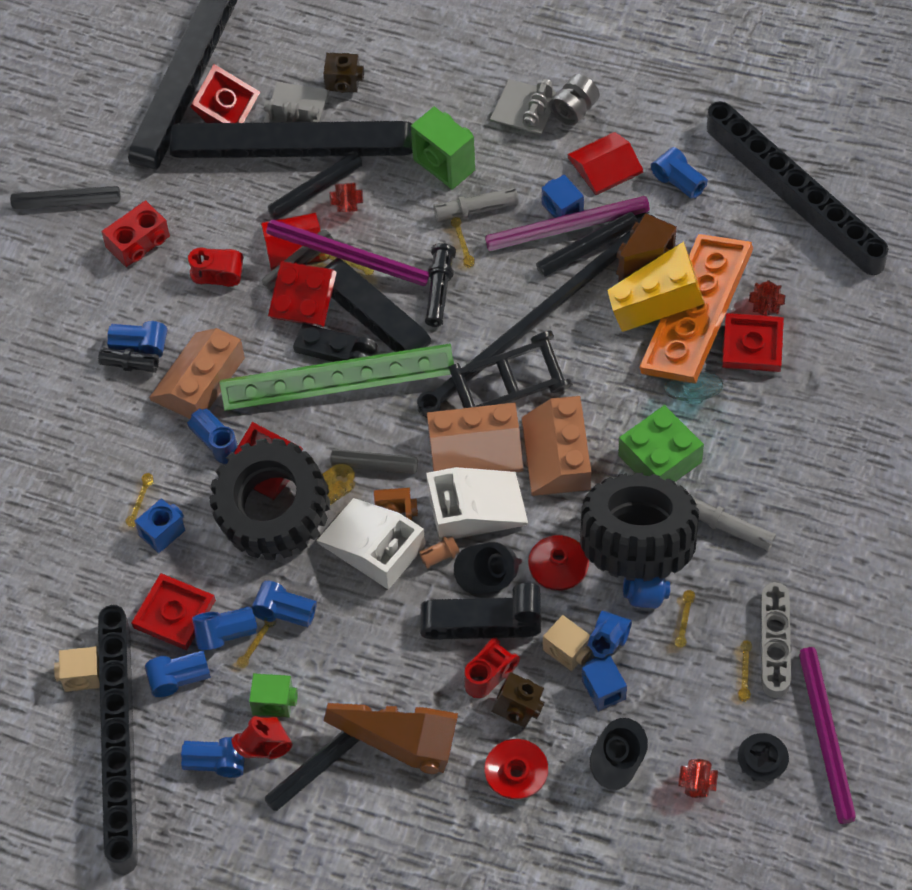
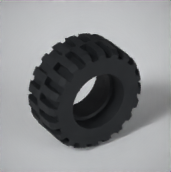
M266 438L256 440L257 445L254 446L246 443L240 446L242 451L236 455L234 452H231L226 457L228 463L225 466L220 464L216 470L219 478L218 480H212L210 489L214 495L209 497L210 506L214 510L212 513L213 517L227 539L241 552L246 551L249 556L259 558L262 554L266 560H275L276 554H281L283 558L292 556V550L298 548L301 552L308 547L305 543L310 538L315 540L320 535L317 529L319 525L325 526L328 519L325 511L330 510V499L327 496L330 493L328 485L313 458L306 451H302L298 445L290 442L286 446L284 440L275 438L272 443H268ZM271 478H284L293 481L296 486L294 501L281 516L272 520L258 521L250 519L246 515L245 503L247 497L259 483Z
M627 473L619 474L614 479L609 477L604 479L601 484H596L583 499L580 527L581 549L591 563H594L603 572L605 570L609 571L611 576L617 578L623 576L626 577V580L635 581V579L652 581L655 577L660 579L666 578L671 572L675 574L680 571L693 558L697 544L699 509L691 494L681 485L677 486L675 481L668 478L664 480L659 475L651 474V476H646L643 473H635L634 475H627Z

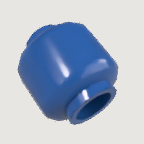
M626 577L624 578L623 596L634 607L656 609L670 595V582L666 581L665 578L655 577L652 581H643V579L631 581L626 580Z

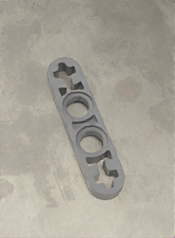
M773 582L763 588L760 601L761 685L766 695L780 698L787 694L791 682L790 595L786 586ZM773 593L777 594L779 598L778 610H772L773 600L771 594ZM770 620H779L783 623L784 628L779 632H774L767 627V623ZM777 647L784 652L785 656L780 660H774L768 656L767 651L770 648ZM779 669L780 687H774L772 682L774 670Z

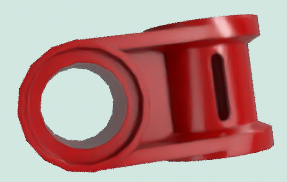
M195 248L188 255V263L191 267L190 278L193 282L200 285L237 286L241 281L244 256L234 249ZM201 255L204 256V261H203V262H202V260H201Z
M497 638L491 639L481 652L465 667L464 687L467 694L473 698H484L489 695L510 672L515 670L520 661V656L507 651L500 645V640ZM480 676L485 679L483 681H475L472 678Z
M254 716L249 720L248 727L242 733L235 734L231 739L236 752L248 759H277L288 753L293 746L277 717L263 718Z

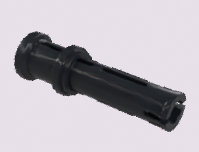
M438 243L431 248L433 261L428 269L431 285L425 323L431 327L443 325L448 281L451 280L454 274L452 260L456 256V249L446 243Z

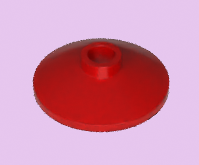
M553 535L540 540L532 548L529 554L528 566L531 576L541 586L551 590H567L575 587L585 578L589 569V559L581 549L580 542L568 536ZM559 555L563 556L564 558L562 560H556L553 557Z
M509 739L497 744L489 752L484 766L485 777L491 789L500 796L516 800L525 799L536 794L544 786L548 777V761L544 752L534 743L524 739ZM519 770L522 772V775L520 777H513L511 772Z

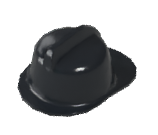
M500 542L477 544L462 549L456 556L454 576L458 585L470 594L499 591L508 587L517 576L522 559L517 558L512 549Z
M618 718L611 721L598 736L590 755V769L594 779L601 786L609 790H619L626 787L633 779L648 750V738L645 730L638 722L630 718Z

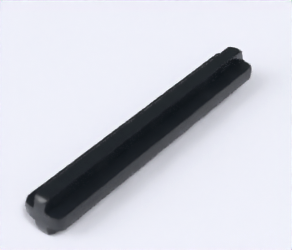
M356 152L347 155L269 204V214L274 219L285 215L361 167V157Z
M118 186L12 193L10 203L12 209L114 203L120 201L121 193Z
M628 212L536 263L538 272L542 277H546L632 230V227L637 222V218L632 212Z
M341 731L265 796L267 805L273 811H278L360 740Z

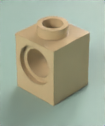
M562 615L543 635V651L570 671H573L578 664L583 665L592 654L591 648L587 646L590 634Z
M96 646L59 650V662L54 663V674L56 681H61L65 692L100 688L99 653Z

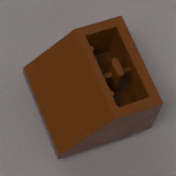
M645 214L640 223L636 222L632 227L627 244L622 243L617 252V259H619V265L616 270L618 283L674 248L677 226L649 214Z

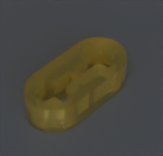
M338 464L323 473L330 492L327 495L330 499V505L351 492L355 487V473L349 465ZM336 477H347V482H343L341 480L337 481Z

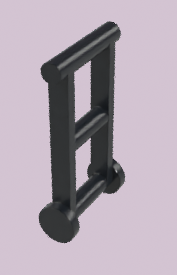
M550 330L539 333L530 339L531 344L462 368L459 363L449 366L448 368L463 408L505 404L548 388L551 393H557L573 385L571 379L564 380L549 341L554 338L553 332ZM540 349L552 379L519 390L508 360ZM497 364L508 394L475 406L464 375Z

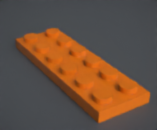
M698 234L689 256L704 304L660 319L639 366L641 374L696 384L753 251L752 242Z

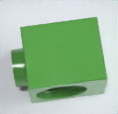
M253 673L249 700L252 715L290 718L291 706H296L298 699V688L293 687L291 676Z

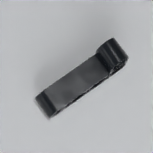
M521 583L514 586L512 598L434 599L424 601L420 606V634L426 639L527 638L541 633L540 587L532 583Z

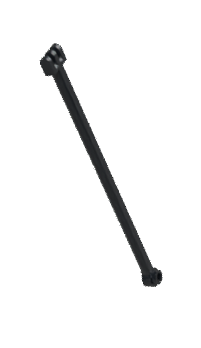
M649 212L635 215L637 222L640 223L644 215L649 214ZM631 230L465 366L504 353L617 259V252L621 244H627L630 239ZM483 369L464 375L466 383ZM452 377L433 392H424L418 397L417 408L422 416L427 418L428 412L440 411L441 404L457 391ZM432 406L433 408L426 409L425 407Z

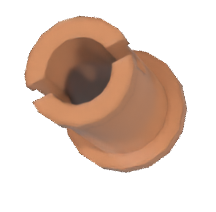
M452 536L449 538L443 537V541L419 551L420 557L427 569L450 557L454 559L456 558L455 555L460 553Z

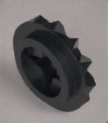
M758 733L747 737L741 743L737 762H739L742 773H746L753 781L762 780L767 783L772 779H779L784 771L787 770L789 753L785 744L776 736ZM768 749V760L771 763L765 762L761 767H758V758L755 755L761 756Z

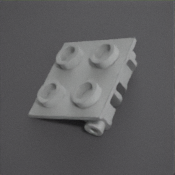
M509 79L490 121L542 135L552 113L549 102L557 93L553 91L552 82L549 79H542V81L538 82L537 86Z
M277 82L271 100L265 101L264 111L267 113L263 123L320 122L329 90Z

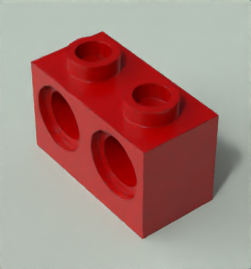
M146 200L101 231L105 247L125 267L139 261L147 252L156 246H160L170 237L166 219Z

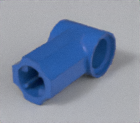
M676 147L668 149L650 165L652 173L662 183L671 182L689 198L696 199L707 186L708 179L691 167L685 155Z
M147 321L142 326L111 324L107 333L108 348L117 350L130 348L134 349V352L157 354L160 358L163 355L168 328L163 323L157 321Z
M199 408L192 413L187 425L213 452L216 461L227 464L228 460L226 457L231 452H235L238 447L235 434L231 428L224 426L207 408Z
M264 581L251 608L254 616L260 620L273 622L278 618L308 628L314 619L317 601L288 593L282 585L274 581Z
M251 607L220 614L218 612H205L192 618L199 650L216 649L223 646L225 641L256 634L257 623Z
M602 610L587 645L591 648L593 655L604 658L608 654H613L618 645L623 647L629 636L632 620Z
M204 651L174 659L160 656L149 660L145 664L150 690L155 697L172 695L177 692L180 686L211 678Z
M233 737L221 738L219 742L184 741L181 751V766L183 770L215 771L216 774L223 777L237 778L243 775L245 758L234 749L231 743Z

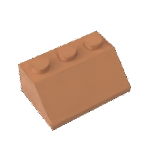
M218 328L196 332L149 397L150 400L189 419L192 413L199 408H207L209 410L221 393L220 380L231 378L245 359L241 339Z
M581 396L551 398L522 416L531 496L591 490V466Z
M516 403L427 413L433 471L455 467L510 472L523 471Z

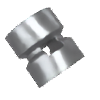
M574 74L550 100L549 107L559 121L566 125L574 126L599 99L600 93L595 83L588 77Z

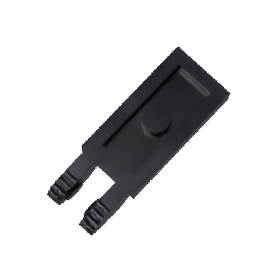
M302 323L293 345L295 353L331 362L368 357L367 354L358 351L372 354L378 348L376 341L370 338L367 339L362 336L357 338V336Z

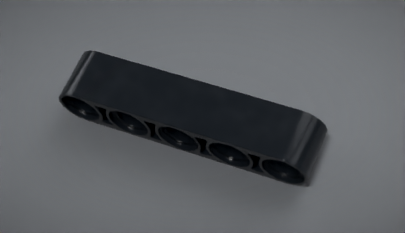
M335 258L324 267L337 272L331 298L394 352L424 348L431 344L430 336L417 322L345 261Z

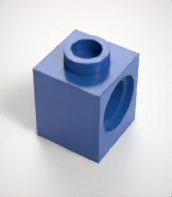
M564 174L557 179L548 181L542 187V205L554 218L584 211V195Z
M162 498L135 520L138 535L157 553L163 551L185 532L182 511L175 504L169 505ZM161 522H168L163 526H157Z
M611 655L602 659L599 657L591 659L582 667V682L598 712L626 700L627 685Z

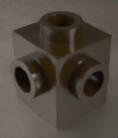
M326 53L323 72L325 89L341 93L358 92L359 82L364 81V65L359 63V54Z
M510 672L499 690L491 712L525 728L532 717L537 719L542 711L545 702L541 701L540 698L544 687Z

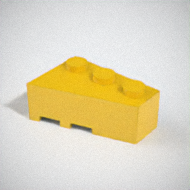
M684 241L607 290L612 310L622 332L704 304L693 264Z

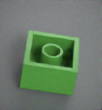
M434 106L411 125L413 160L453 190L475 171L474 136L468 128H462L448 113L441 112Z
M663 405L619 437L618 456L635 473H643L646 476H651V474L659 475L661 479L666 480L668 478L676 482L702 463L704 444Z

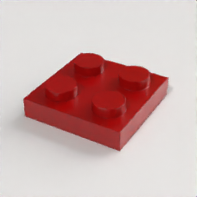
M281 261L268 316L277 320L324 327L337 272L328 268Z
M726 313L722 368L781 372L784 317Z
M160 573L132 620V627L187 651L195 638L192 618L198 614L210 612L216 601L215 595Z

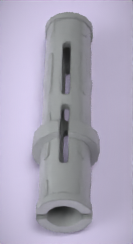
M513 187L474 197L464 198V196L457 197V200L434 204L433 208L436 221L440 222L457 217L464 219L468 218V215L519 205V198L516 188Z
M693 497L697 503V508L700 510L699 520L709 524V528L713 530L719 528L769 552L773 544L766 540L774 541L776 533H771L726 513L723 507L718 506L715 508Z

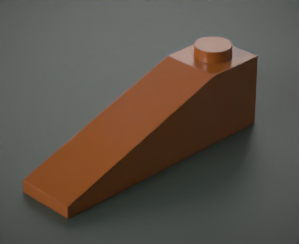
M328 703L323 721L413 768H419L427 774H437L438 772L444 773L447 766L458 713L424 707H416L415 713L399 712L397 706H386V709L372 711L367 705Z

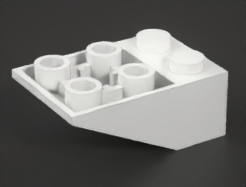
M455 467L426 473L428 494L439 542L443 541V537L449 538L452 536L454 539L528 525L516 472Z
M353 498L317 539V543L389 590L417 557L419 551L425 547L424 528L402 514Z

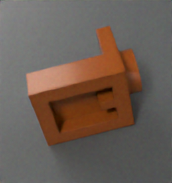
M410 487L374 490L375 505L398 513H406V518L411 521L412 517L418 516L417 498L411 499Z

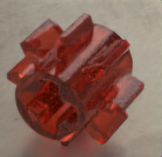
M356 183L335 184V191L329 192L330 206L337 205V212L358 211L357 204L363 203L362 189L356 190Z
M770 280L761 284L755 283L754 292L749 294V302L753 303V312H758L764 316L772 315L773 313L779 314L780 305L785 304L786 295L781 294L782 286H777L770 282Z
M691 759L688 761L687 767L680 766L678 786L685 787L684 793L689 797L706 798L709 795V790L716 791L718 770H712V764L707 760Z

